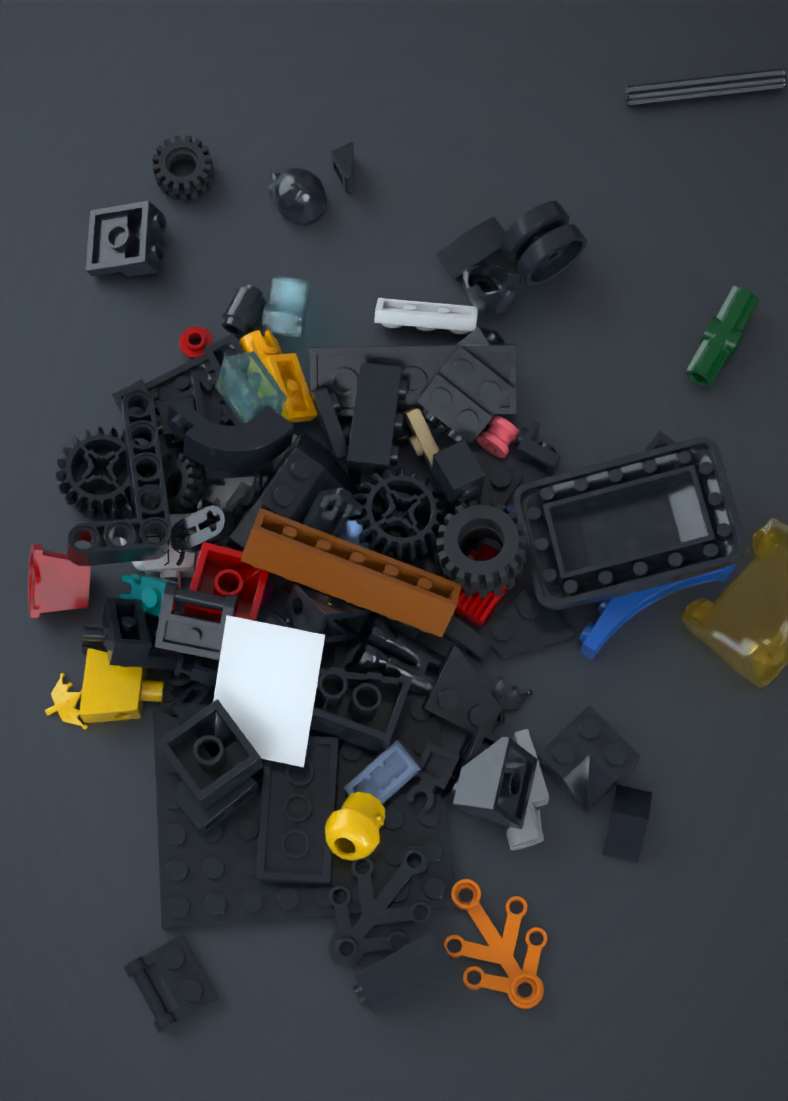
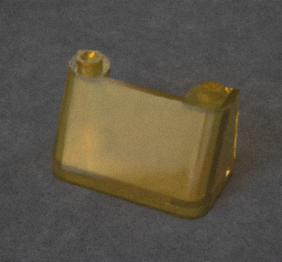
M773 517L753 537V550L756 558L714 604L706 598H700L691 602L681 616L685 626L744 678L761 688L767 686L788 664V526Z

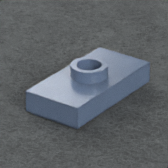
M396 740L343 789L348 795L356 792L369 793L383 804L416 775L422 767L401 741Z

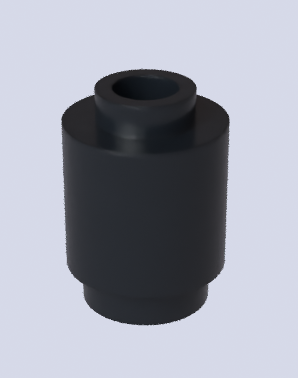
M252 285L236 287L222 315L224 319L222 327L238 337H244L248 332H252L266 305V300L262 297V291Z

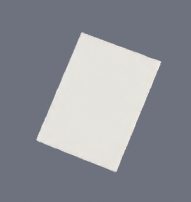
M226 615L213 702L217 699L220 701L261 759L304 767L325 635Z

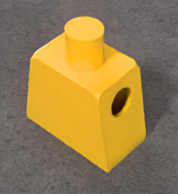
M87 649L79 715L84 723L139 719L142 716L144 701H164L165 681L146 680L147 669L143 667L109 665L107 652Z

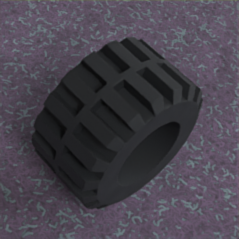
M477 500L469 501L468 508H464L462 504L455 508L456 515L448 513L444 518L445 525H440L438 530L439 538L436 539L437 553L443 577L461 584L465 595L472 597L474 592L479 593L480 598H487V593L494 592L495 596L501 595L502 587L505 586L510 590L515 586L514 578L520 580L523 575V566L526 567L527 548L522 522L518 523V516L513 511L507 514L505 505L499 503L497 507H493L490 500H484V505H477ZM481 537L493 539L503 547L496 557L487 561L469 559L461 552L468 542Z

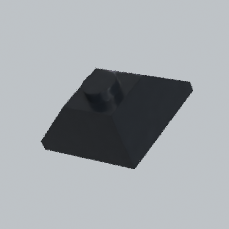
M501 737L461 768L459 779L455 782L453 788V804L467 814L512 828L522 829L538 759L511 738Z

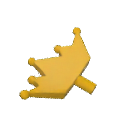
M61 673L59 681L51 692L55 705L46 709L45 712L49 716L58 711L63 722L81 726L85 730L88 727L86 724L83 725L78 719L80 716L79 710L75 709L81 698L82 690L80 692H68L69 688L73 685L71 682L64 684L63 678L65 673Z

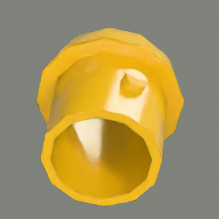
M356 792L348 796L340 810L334 811L330 815L325 825L326 842L335 855L341 859L354 861L365 858L374 851L380 843L379 829L384 824L385 808L380 800L369 793Z

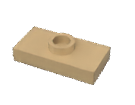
M412 407L404 411V417L413 433V436L409 437V441L417 456L423 454L431 471L433 454L439 452V448L420 409Z

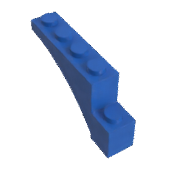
M738 562L674 583L603 600L597 610L602 614L596 624L590 621L579 637V640L583 641L580 653L593 660L605 642L626 621L645 607L665 596L706 582L719 580L725 584Z

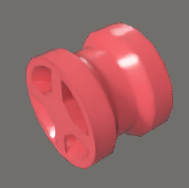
M493 415V418L488 423L487 430L478 435L477 442L492 455L505 458L509 452L508 446L511 442H515L519 430L506 419Z

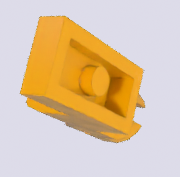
M270 329L264 332L265 335L263 337L260 330L242 337L239 340V344L249 361L246 367L253 378L261 404L275 402L279 414L290 423L311 421L316 417L317 412L310 397L296 353L282 354L280 345Z

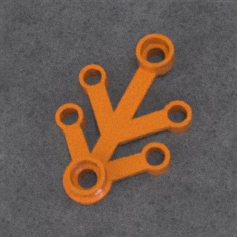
M470 879L458 881L453 886L451 893L454 905L468 912L488 946L464 941L459 935H450L443 944L449 957L455 959L465 956L499 964L508 976L506 978L485 974L481 968L472 966L467 968L463 974L464 985L470 990H478L482 987L507 993L511 1003L521 1009H529L536 1006L544 994L543 983L536 973L541 950L547 943L546 932L542 928L534 927L526 933L525 944L528 949L521 970L513 955L521 919L525 916L528 908L525 899L520 896H513L506 902L505 912L507 919L503 937L501 938L479 903L481 890L478 884ZM463 890H469L473 894V898L469 902H463L459 898V893ZM512 902H520L522 904L523 911L520 914H513L510 911L509 906ZM532 933H539L543 937V943L535 946L531 944L529 936ZM452 940L459 941L462 946L461 950L457 953H452L447 948L448 943ZM470 972L479 973L481 976L480 983L476 985L470 984L467 980V975ZM521 984H528L532 988V994L528 997H523L519 994L518 987Z

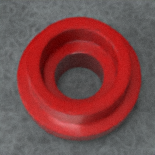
M200 326L187 328L179 338L181 352L190 359H195L205 354L203 348L213 344L210 332ZM193 338H200L202 340L198 345L190 344Z

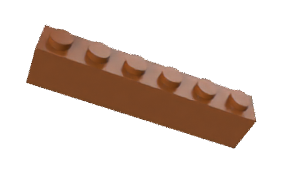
M262 508L259 509L240 561L248 563L255 568L269 571L289 581L298 582L319 590L321 593L332 595L355 606L369 609L389 619L398 620L419 628L421 631L440 637L443 636L457 607L462 586L456 582Z

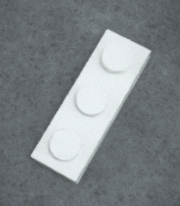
M378 298L374 323H382L383 326L388 328H399L404 325L415 326L421 331H432L438 328L449 329L450 332L455 334H466L476 329L478 308L475 306Z

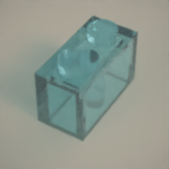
M253 351L224 357L216 389L240 423L248 422L267 405L281 415L287 397L256 353Z

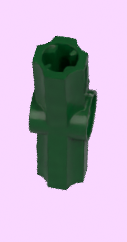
M733 285L717 317L714 316L701 338V345L694 354L685 373L692 382L702 387H711L727 358H731L743 337V329L759 302V298L749 290Z

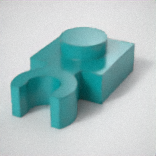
M138 574L124 575L122 580L130 583L132 591L120 593V598L142 600L144 612L160 617L166 583H178L152 574L143 575L142 577Z

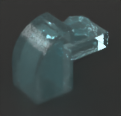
M276 276L272 279L270 304L263 312L262 324L267 325V330L270 329L273 334L301 337L307 313L311 280Z

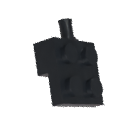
M107 597L101 619L103 628L86 626L81 628V641L102 642L106 647L109 665L155 668L159 670H175L180 652L155 647L159 617L144 612L142 600Z

